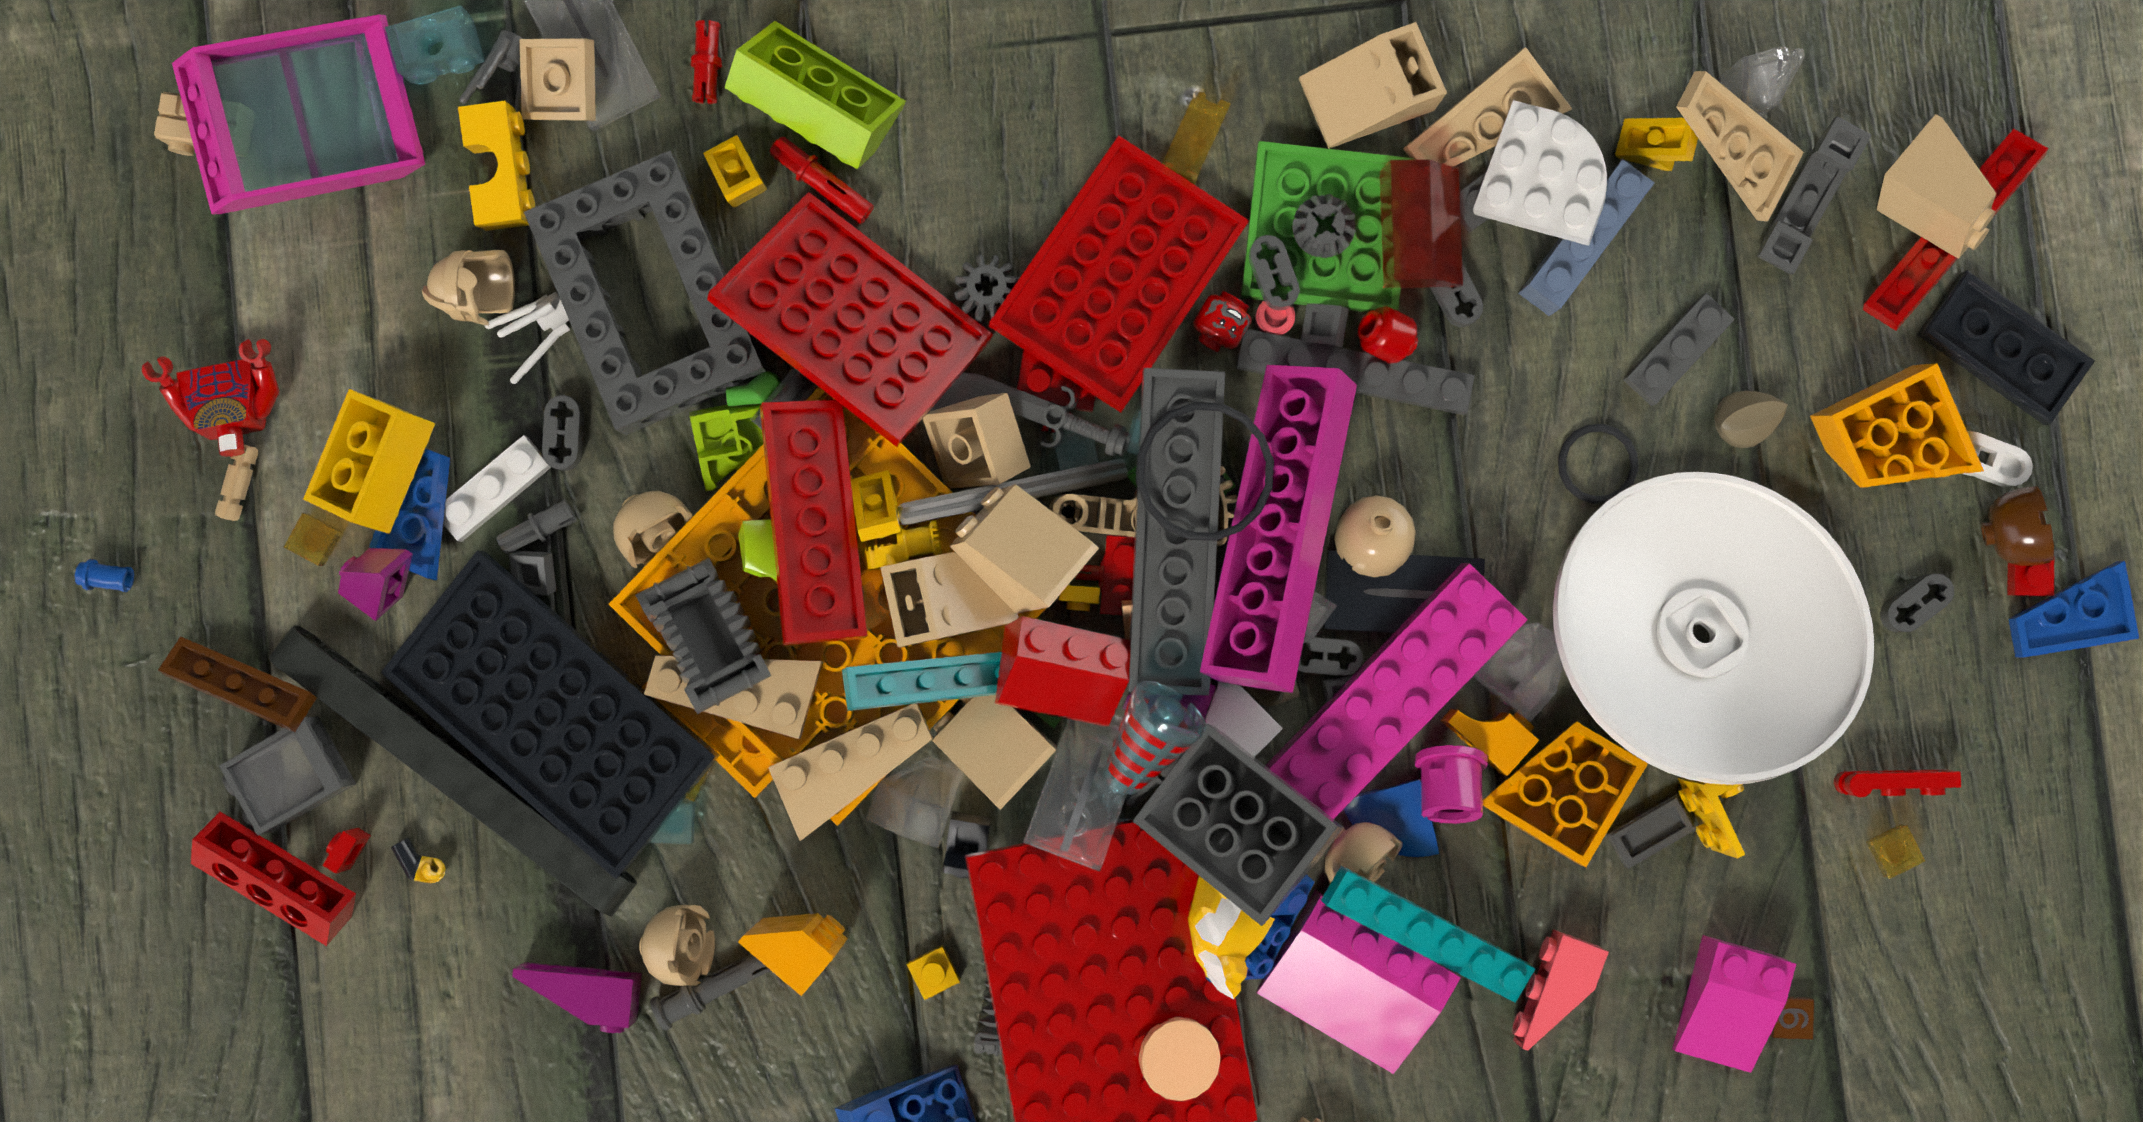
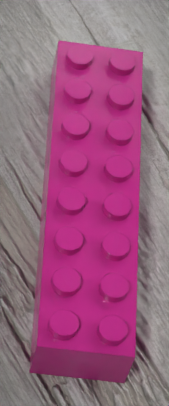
M1266 365L1254 424L1265 435L1274 460L1273 488L1262 512L1241 532L1229 536L1200 668L1201 673L1221 683L1293 693L1357 384L1339 368ZM1251 434L1232 526L1237 525L1255 508L1265 487L1266 461L1258 439L1253 434Z
M1461 563L1265 766L1334 819L1528 619L1471 564Z

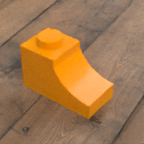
M1450 709L1440 720L1469 747L1483 751L1488 756V764L1499 774L1506 776L1511 773L1539 741L1531 733L1534 726L1517 712L1513 716L1510 713L1500 712L1496 718L1477 721L1464 715L1459 710Z

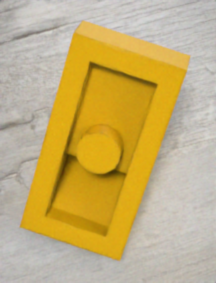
M1627 118L1623 122L1615 156L1619 159L1664 171H1672L1675 161H1693L1698 137L1684 118Z
M738 135L703 153L724 197L733 208L767 190Z
M889 470L851 479L856 525L861 542L901 532L900 526L903 525L899 518L898 504Z

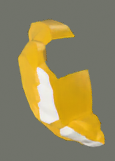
M1199 876L1188 916L1194 955L1197 962L1203 968L1205 976L1210 979L1216 989L1234 999L1241 991V982L1247 976L1246 957L1262 942L1275 919L1270 917L1263 926H1260Z

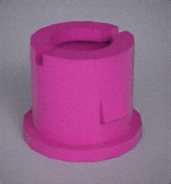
M1453 745L1430 747L1416 753L1415 766L1421 770V815L1428 817V820L1433 822L1452 824L1467 823L1482 818V770L1486 769L1488 765V756L1476 748Z

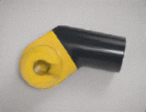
M409 838L391 847L408 879L431 884L439 882L444 877L445 865L442 860L418 855Z

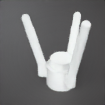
M556 291L549 296L544 295L535 302L489 320V326L485 325V328L491 329L522 317L500 329L497 335L501 338L535 320L544 331L550 328L553 329L549 336L511 377L510 382L512 384H516L552 344L570 330L566 324L569 321L568 316Z

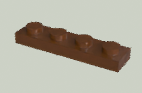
M181 636L158 669L166 677L292 732H296L317 699L307 690Z

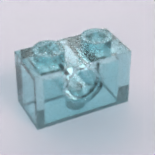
M462 6L385 27L397 72L410 83L428 84L435 81L437 76L449 72L455 74L466 73L473 70L474 65L484 63L485 61L474 20ZM438 42H443L442 50L436 55H430L432 46Z

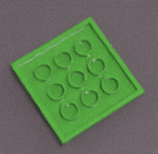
M1259 141L1256 152L1241 298L1264 301L1249 262V252L1256 239L1261 236L1271 235L1280 239L1284 244L1299 283L1300 291L1294 304L1335 305L1361 312H1369L1378 307L1388 306L1398 311L1414 158ZM1331 194L1335 198L1345 200L1351 212L1355 214L1356 232L1352 242L1342 253L1328 258L1315 257L1305 252L1296 242L1293 234V219L1299 206L1312 196ZM1333 213L1324 220L1315 217L1319 224L1314 235L1315 238L1325 231H1329L1331 234L1334 233L1335 230L1331 227L1335 216ZM1263 245L1257 258L1259 260L1266 259L1270 270L1275 269L1272 259L1277 252L1275 249L1268 250L1266 245ZM1274 276L1275 288L1271 295L1272 297L1279 296L1282 301H1286V295L1291 289L1289 286L1282 287L1278 276Z

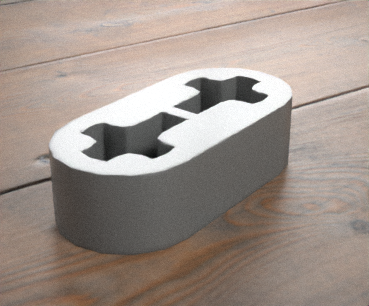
M1271 235L1261 236L1255 240L1250 248L1249 262L1266 305L1274 310H1286L1298 298L1300 291L1299 283L1282 241ZM1263 245H1266L1268 250L1275 249L1277 252L1272 259L1274 270H1270L1266 259L1259 260L1257 258ZM1274 276H1278L1282 287L1289 286L1291 289L1286 295V301H1282L1279 296L1272 297L1271 295L1275 288Z
M1451 255L1438 257L1430 264L1427 270L1426 278L1428 285L1451 324L1456 327L1470 326L1480 318L1483 312L1482 299L1464 265L1458 258ZM1439 265H1442L1444 269L1452 268L1455 274L1450 278L1454 289L1451 288L1446 279L1439 281L1436 275L1441 270ZM1456 293L1464 304L1468 302L1472 304L1473 308L1468 312L1470 318H1467L1464 313L1457 315L1455 312V308L1459 305V301L1455 296Z
M555 396L549 400L544 410L543 458L549 466L561 471H568L577 467L583 454L584 410L578 401L569 396ZM563 404H566L567 408L573 411V417H567L565 420V430H562V420L555 417L556 411L563 409ZM562 436H565L564 445L566 448L571 449L572 453L571 456L564 457L563 463H561L560 458L555 457L553 452L554 449L558 450L561 448Z
M1925 574L1917 577L1884 603L1880 611V620L1883 626L1892 632H1911L1919 628L1952 601L1954 586L1951 580L1942 574ZM1937 584L1939 587L1935 592L1937 598H1927L1922 601L1921 598L1930 591L1928 585ZM1912 605L1913 608L1904 616L1907 622H1896L1895 618L1899 614L1896 608H1908Z
M1304 637L1303 643L1308 644V650L1321 652V659H1308L1306 666H1302L1300 660L1298 671L1342 676L1351 675L1362 664V652L1359 646L1348 640ZM1342 646L1347 647V653L1354 656L1353 663H1346L1345 669H1340V662L1327 660V653H1340Z

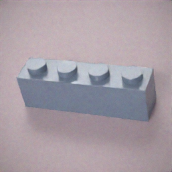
M1622 159L1607 174L1606 198L1590 245L1559 238L1518 294L1548 316L1561 309L1653 186L1654 182Z

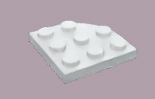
M1513 100L1473 208L1474 214L1589 246L1604 206L1607 191L1606 165L1597 142L1574 119L1550 109Z

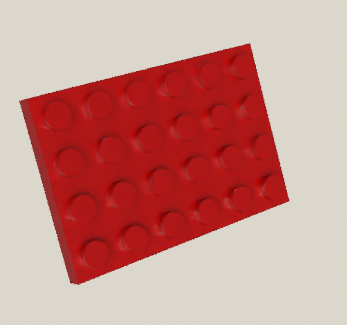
M1118 135L992 317L989 327L1122 413L1142 383L1143 368L1153 367L1246 228L1249 220Z
M810 192L708 292L707 297L711 304L896 447L899 446L983 351L994 335Z

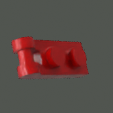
M1946 769L1842 771L1835 776L1834 787L1841 794L1856 797H1866L1873 789H1880V795L1906 796V789L1920 788V795H1946L1945 788H1961V772Z

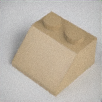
M1007 393L978 396L930 411L923 417L944 485L948 488L999 485L1031 467Z

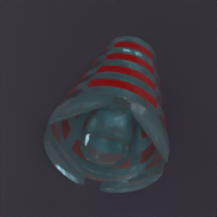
M1142 681L1140 685L1137 684L1133 689L1103 772L1108 787L1115 793L1120 795L1137 794L1197 742L1206 731V722L1199 710L1192 703H1190L1188 708L1179 703L1183 697L1180 693L1153 681Z

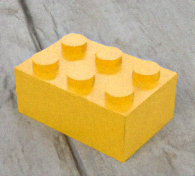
M349 389L303 500L351 523L390 534L425 447L429 442L435 423L381 400Z

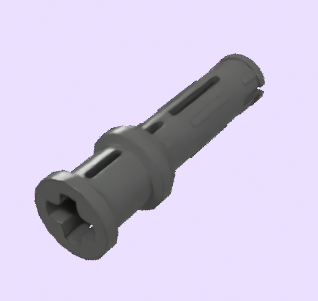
M750 953L742 959L698 980L701 983L697 986H681V988L662 998L658 996L651 998V1008L659 1025L663 1030L667 1031L673 1027L672 1023L691 1013L695 1015L702 1013L707 1003L771 970Z

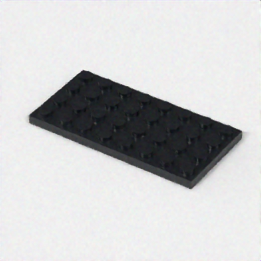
M477 550L381 671L388 680L615 879H618L620 876L622 877L720 756L654 697L644 695L645 690L485 551Z

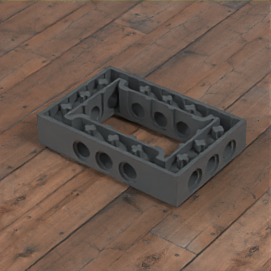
M671 151L662 153L524 212L616 431L628 435L725 394L726 387L746 385L759 374L768 371L754 336L707 300L708 292L727 272L682 166ZM653 211L710 347L642 376L639 364L632 359L623 336L626 335L624 328L616 322L608 300H611L610 295L602 288L593 265L596 264L594 257L590 251L581 245L580 241L597 234L600 236L609 234V229L632 219L636 221L645 219L643 215Z

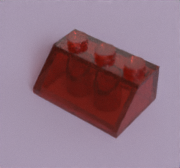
M1430 159L1390 160L1380 170L1384 288L1463 286L1459 168Z

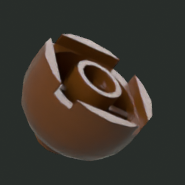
M2038 486L2020 488L2004 493L1995 499L1990 506L1988 522L1981 523V533L1985 546L1993 545L1998 556L2008 563L2032 566L2050 563L2054 559L2051 524H2046L2043 511L2048 510Z

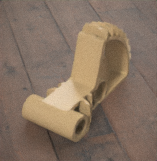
M1224 466L1220 468V476L1226 471ZM1232 480L1220 483L1218 531L1228 528V518L1234 517L1235 510L1228 511L1227 504L1237 502L1238 497L1237 495L1225 497L1223 490L1233 486ZM1137 489L1130 500L1061 494L1051 501L1049 510L1077 531L1135 537ZM1066 505H1071L1075 509L1074 516L1069 519L1065 518L1061 513L1062 508L1066 507ZM1227 537L1217 540V546L1225 544Z

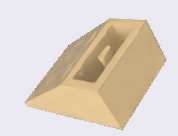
M1416 22L1380 34L1299 77L1328 149L1430 113L1437 108L1447 94Z
M956 552L880 567L898 647H906L1001 626L1019 618L1018 613H1015Z

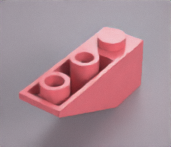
M1553 929L1551 937L1547 936L1541 945L1539 958L1542 962L1537 975L1533 974L1528 981L1526 997L1529 998L1523 1012H1518L1514 1019L1512 1034L1515 1036L1513 1041L1522 1049L1528 1051L1596 989L1609 952L1597 945Z

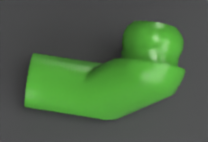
M767 371L756 376L747 385L726 387L727 405L762 404L781 383L780 378L777 374Z

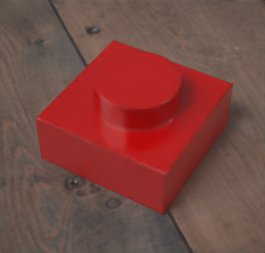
M2054 559L2050 563L2032 566L2008 563L2007 595L2054 596Z
M358 827L338 832L326 848V853L329 855L322 866L335 874L350 870L371 835Z

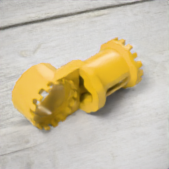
M936 520L930 521L929 525L924 527L904 529L903 526H900L901 532L896 533L897 543H888L887 546L881 544V547L875 545L874 550L870 546L868 551L867 547L862 548L865 571L878 570L883 566L906 562L912 556L929 553L941 555L940 539H936L939 536Z

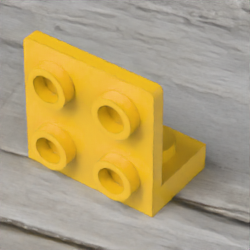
M1679 777L1678 781L1682 787V790H1679V796L1689 812L1693 811L1699 823L1696 826V832L1706 848L1710 847L1713 851L1737 859L1744 856L1745 852L1718 797L1720 795L1721 798H1728L1744 790L1743 784H1710Z

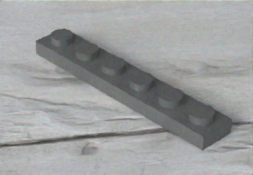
M1247 329L1241 339L1236 369L1264 375L1266 365L1339 368L1357 384V394L1465 415L1468 412L1475 377L1472 374L1403 360L1390 364L1368 353L1307 343L1304 340Z

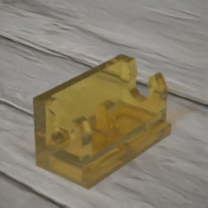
M1198 92L1196 98H1192L1162 164L1196 185L1228 115L1231 103L1220 99L1215 104L1206 99L1204 92Z

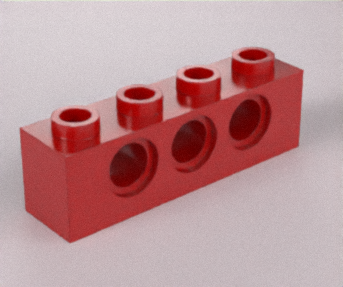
M221 811L192 839V865L325 946L331 942L352 918L356 893L262 836L257 835L254 831Z

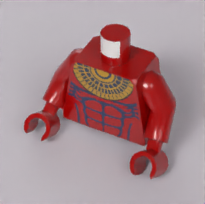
M247 339L239 346L241 360L176 372L177 379H172L170 376L173 371V364L167 357L161 356L157 359L163 369V374L155 372L148 361L142 365L143 376L151 382H160L159 390L172 411L189 430L195 431L209 440H218L219 454L221 456L232 457L245 453L243 434L262 431L265 428L266 417L270 415L280 393L272 364L266 361L265 358L271 352V344L266 339H260L256 342L259 354L252 349V343Z

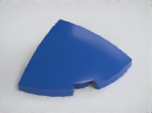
M1420 779L1410 780L1381 790L1375 789L1358 794L1343 809L1352 825L1369 822L1380 825L1391 832L1402 842V848L1398 855L1424 857L1439 854L1432 821L1428 820V817L1421 815Z

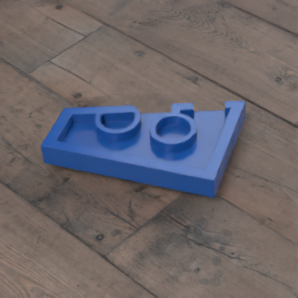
M425 448L390 534L375 530L369 548L406 549L413 554L409 571L437 581L450 458Z
M2116 561L2054 594V596H2050L2008 619L2015 657L2019 658L2139 639L2125 561Z

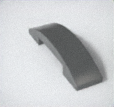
M1838 116L1832 120L1787 191L1767 230L1757 257L1790 275L1795 273L1813 241L1810 238L1844 176L1847 172L1853 170L1872 136L1870 133Z

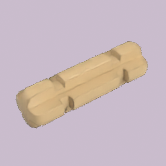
M244 445V454L231 457V459H234L233 465H228L220 493L224 497L222 501L218 500L215 510L216 516L232 521H237L240 518L243 508L242 505H239L240 500H245L253 473L250 466L251 464L255 465L258 456V449L255 447Z

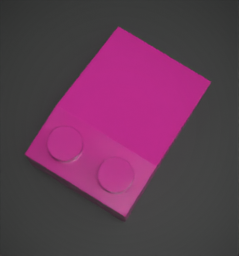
M1702 935L1672 1050L1751 1073L1786 1004L1796 964L1776 955Z

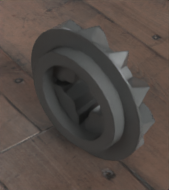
M1331 194L1314 195L1302 203L1295 213L1292 225L1293 234L1298 245L1308 254L1320 258L1333 257L1342 253L1350 245L1356 232L1355 214L1351 212L1345 200L1335 198ZM1333 213L1335 216L1331 227L1335 230L1334 233L1331 234L1329 231H1325L1315 238L1314 235L1319 225L1315 217L1324 220Z

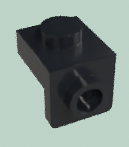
M952 811L942 867L943 873L953 874L958 878H969L965 855L987 851L991 817Z

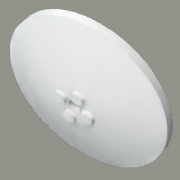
M1708 472L1673 473L1637 483L1608 500L1586 521L1572 540L1559 568L1554 590L1553 626L1560 659L1572 688L1593 719L1611 738L1630 753L1667 773L1689 780L1726 785L1748 784L1776 778L1807 764L1829 749L1844 734L1864 701L1873 668L1874 634L1869 605L1861 582L1840 546L1811 515L1792 501L1762 485L1734 476ZM1694 625H1701L1707 629L1710 637L1708 643H1702L1694 637L1692 631Z

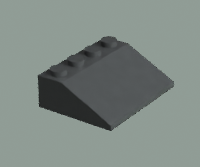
M1206 724L1193 741L1194 744L1187 749L1133 822L1260 926H1263L1318 862L1344 827L1217 727Z

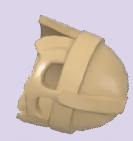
M504 250L454 251L437 262L428 276L427 286H424L422 289L423 297L429 304L441 309L454 320L489 326V322L480 317L478 313H508L513 309L515 277L511 259Z

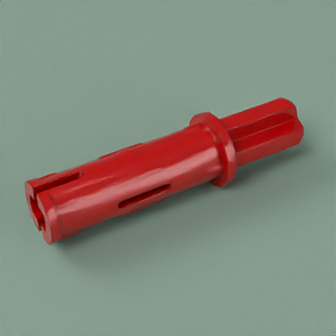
M781 137L774 142L770 149L771 156L796 174L795 179L798 182L804 181L860 225L870 216L874 205L819 164L817 156H809L786 137Z

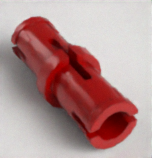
M698 20L695 22V54L691 56L690 64L694 68L692 101L704 104V89L706 88L705 98L707 99V104L717 103V70L722 68V60L718 57L719 30L721 25L718 22L709 20L707 36L705 20Z

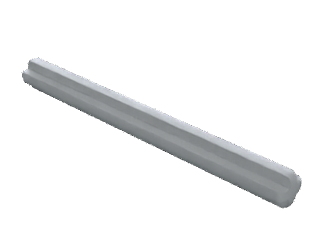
M1119 458L1003 482L999 485H988L902 503L898 506V514L902 525H911L982 510L984 507L981 505V501L995 487L1003 489L1016 484L1033 498H1040L1121 481L1127 478V468L1125 461Z

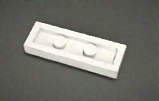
M523 435L446 499L443 525L457 541L463 542L547 472L551 466L545 462L542 453L532 441Z

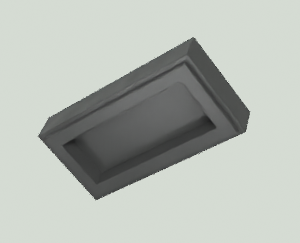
M1671 794L1610 829L1606 836L1624 867L1629 869L1696 830V827L1678 796Z

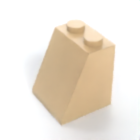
M1935 114L1885 173L1877 211L1959 259L1968 247L1975 250L1986 237L1989 231L1986 226L1995 215V211L1991 207L1996 192L1945 120Z
M1016 484L1003 489L995 487L981 501V505L984 508L976 517L971 515L958 526L955 531L958 537L950 545L966 564L1015 613L1050 607L1099 549L1091 540Z
M996 695L962 698L960 700L966 705L956 716L949 711L935 725L933 729L938 735L932 741L1001 810L1057 750V746L1017 708L995 704Z

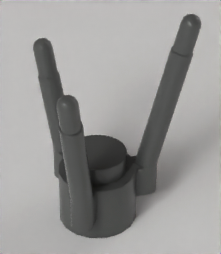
M501 30L490 54L461 95L459 101L462 104L469 100L477 88H484L497 66L509 72H514L516 67H520V39H523L522 37L512 32ZM519 74L514 108L516 112L519 111L521 113V76Z

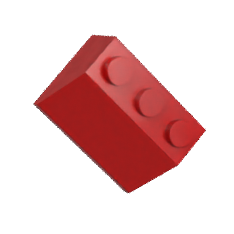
M1021 616L1005 625L995 704L1101 726H1109L1129 683L1130 640Z

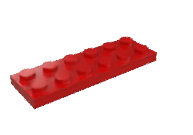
M837 400L762 402L760 415L783 645L864 639L867 637L843 405Z

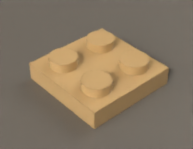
M520 39L521 114L523 120L596 121L594 40Z

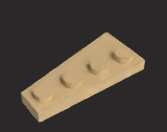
M1525 47L1413 139L1403 150L1409 158H1414V164L1423 176L1428 179L1495 147L1513 100L1550 109L1562 114L1572 110V108Z
M1695 71L1676 108L1755 219L1758 221H1769L1804 152L1708 72Z
M655 656L644 695L694 709L684 690L688 683H684L680 677L681 672L677 667L679 662H677L674 656ZM763 659L771 674L770 677L753 685V688H747L720 702L719 706L714 705L703 711L800 739L823 661Z
M918 703L911 704L768 767L799 841L807 837L933 739Z

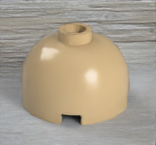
M658 490L636 494L625 500L615 518L613 525L614 541L632 567L637 568V564L641 563L646 566L684 527L693 515L677 497Z
M1376 495L1363 497L1346 509L1338 521L1334 540L1338 555L1342 560L1344 558L1348 564L1353 566L1352 570L1358 574L1379 577L1392 574L1407 561L1413 551L1416 530L1413 518L1404 506L1392 498Z
M1369 822L1356 823L1347 830L1343 828L1329 846L1330 850L1325 857V873L1330 884L1341 865L1375 883L1385 872L1383 869L1386 864L1385 858L1388 857L1393 861L1402 848V842L1382 826Z
M676 905L667 907L654 915L646 926L640 939L639 950L649 973L660 982L677 986H697L701 983L697 981L699 976L707 975L710 971L714 957L715 936L714 930H709L706 933L704 919H710L708 912L701 906Z

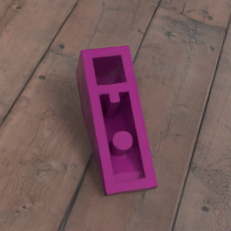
M528 962L513 968V978L588 1025H599L602 1032L622 1033L625 1028H629L637 1021L642 973Z

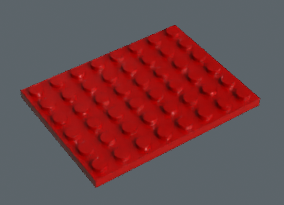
M1133 820L1077 831L1074 833L1068 852L1060 849L1065 834L965 855L1014 1122L1258 1121L1236 998L1232 999L1219 992L1213 983L1206 979L1205 972L1197 962L1193 951L1188 916L1199 877L1196 872L1140 828ZM1174 1017L1194 1019L1206 1027L1218 1043L1221 1058L1218 1075L1211 1086L1198 1097L1184 1101L1166 1099L1153 1091L1143 1077L1139 1064L1141 1043L1150 1029L1158 1023L1162 1024Z

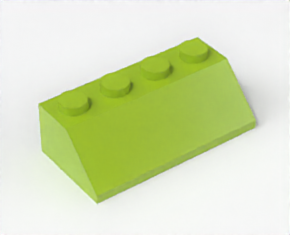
M776 21L772 22L736 50L724 87L737 95L743 102L755 106L771 116L774 121L786 125L804 136L810 143L817 144L835 155L841 162L851 165L856 169L862 166L876 152L906 102Z

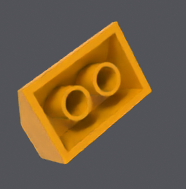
M819 913L762 918L741 937L738 943L802 996L833 960L848 938L842 934L845 928L830 915H826L823 918Z

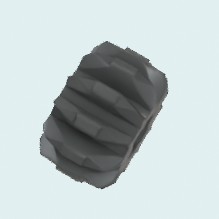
M977 255V268L974 269L967 262L962 265L963 270L969 277L962 275L955 277V283L964 287L954 293L955 298L961 301L967 300L962 306V311L966 314L977 307L975 315L977 321L983 320L985 311H990L992 319L997 309L1012 290L1010 288H1013L1019 280L1018 276H1008L1013 269L1011 263L1008 262L998 269L999 256L997 255L991 257L989 265H985L982 255ZM990 280L991 286L995 283L998 285L993 287L992 295L985 296L983 290L980 293L977 292L982 289L983 281Z

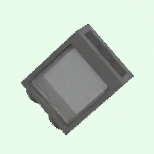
M319 716L305 717L296 732L284 728L219 766L224 774L222 780L225 788L231 795L236 796L243 808L242 817L244 822L257 835L275 832L356 785Z

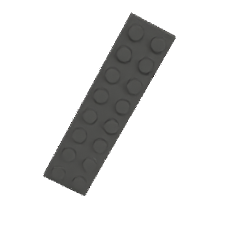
M1143 368L1139 450L1148 430L1167 412L1193 402L1224 404L1225 372ZM1195 410L1173 418L1154 436L1145 456L1144 482L1152 504L1168 522L1190 532L1215 533L1218 528L1223 412ZM1138 487L1130 625V669L1127 691L1135 693L1209 695L1210 677L1201 673L1200 668L1214 608L1217 540H1188L1164 529L1145 508Z

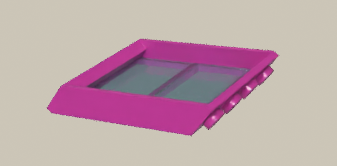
M378 14L191 48L172 62L211 214H224L401 179L425 165L423 149L420 145L413 112L409 104L403 74L399 67L386 15Z

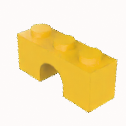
M506 101L458 107L463 146L475 154L493 152L498 162L496 174L490 181L484 184L469 186L474 225L485 231L529 225L524 212L534 208L535 201L532 191L527 190L525 175L530 173V164L526 151L521 149L520 136L525 133L521 113L519 111L516 112V109Z

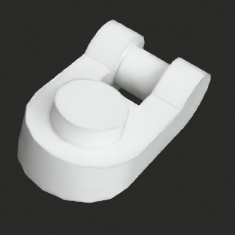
M1967 431L1977 456L1979 457L1980 451L1990 454L1987 463H1981L1983 472L1963 473L1964 475L1974 476L2002 487L2020 485L2029 479L2032 474L2033 465L2027 452L1987 435Z

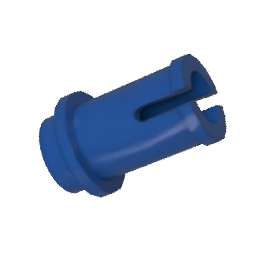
M89 559L78 564L75 571V582L77 585H81L83 589L89 591L96 587L128 592L134 582V571L131 567L99 564L95 559Z

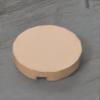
M1183 1017L1168 1019L1169 1021H1165L1162 1024L1158 1023L1150 1029L1141 1043L1139 1064L1143 1077L1153 1091L1166 1099L1184 1101L1198 1097L1211 1086L1218 1075L1221 1058L1218 1043L1206 1027L1194 1019Z

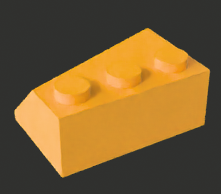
M1938 363L1912 365L1810 416L1825 451L1862 488L1984 471Z
M1576 721L1483 799V806L1575 863L1587 867L1648 763Z

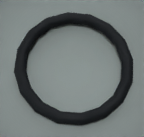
M1605 424L1586 425L1573 431L1562 444L1558 456L1559 475L1566 489L1578 499L1592 504L1606 503L1634 484L1639 469L1638 455L1631 440L1619 429ZM1590 432H1604L1615 436L1624 444L1629 454L1630 471L1627 480L1618 490L1608 495L1593 496L1582 492L1572 483L1567 473L1566 458L1570 447L1579 437Z

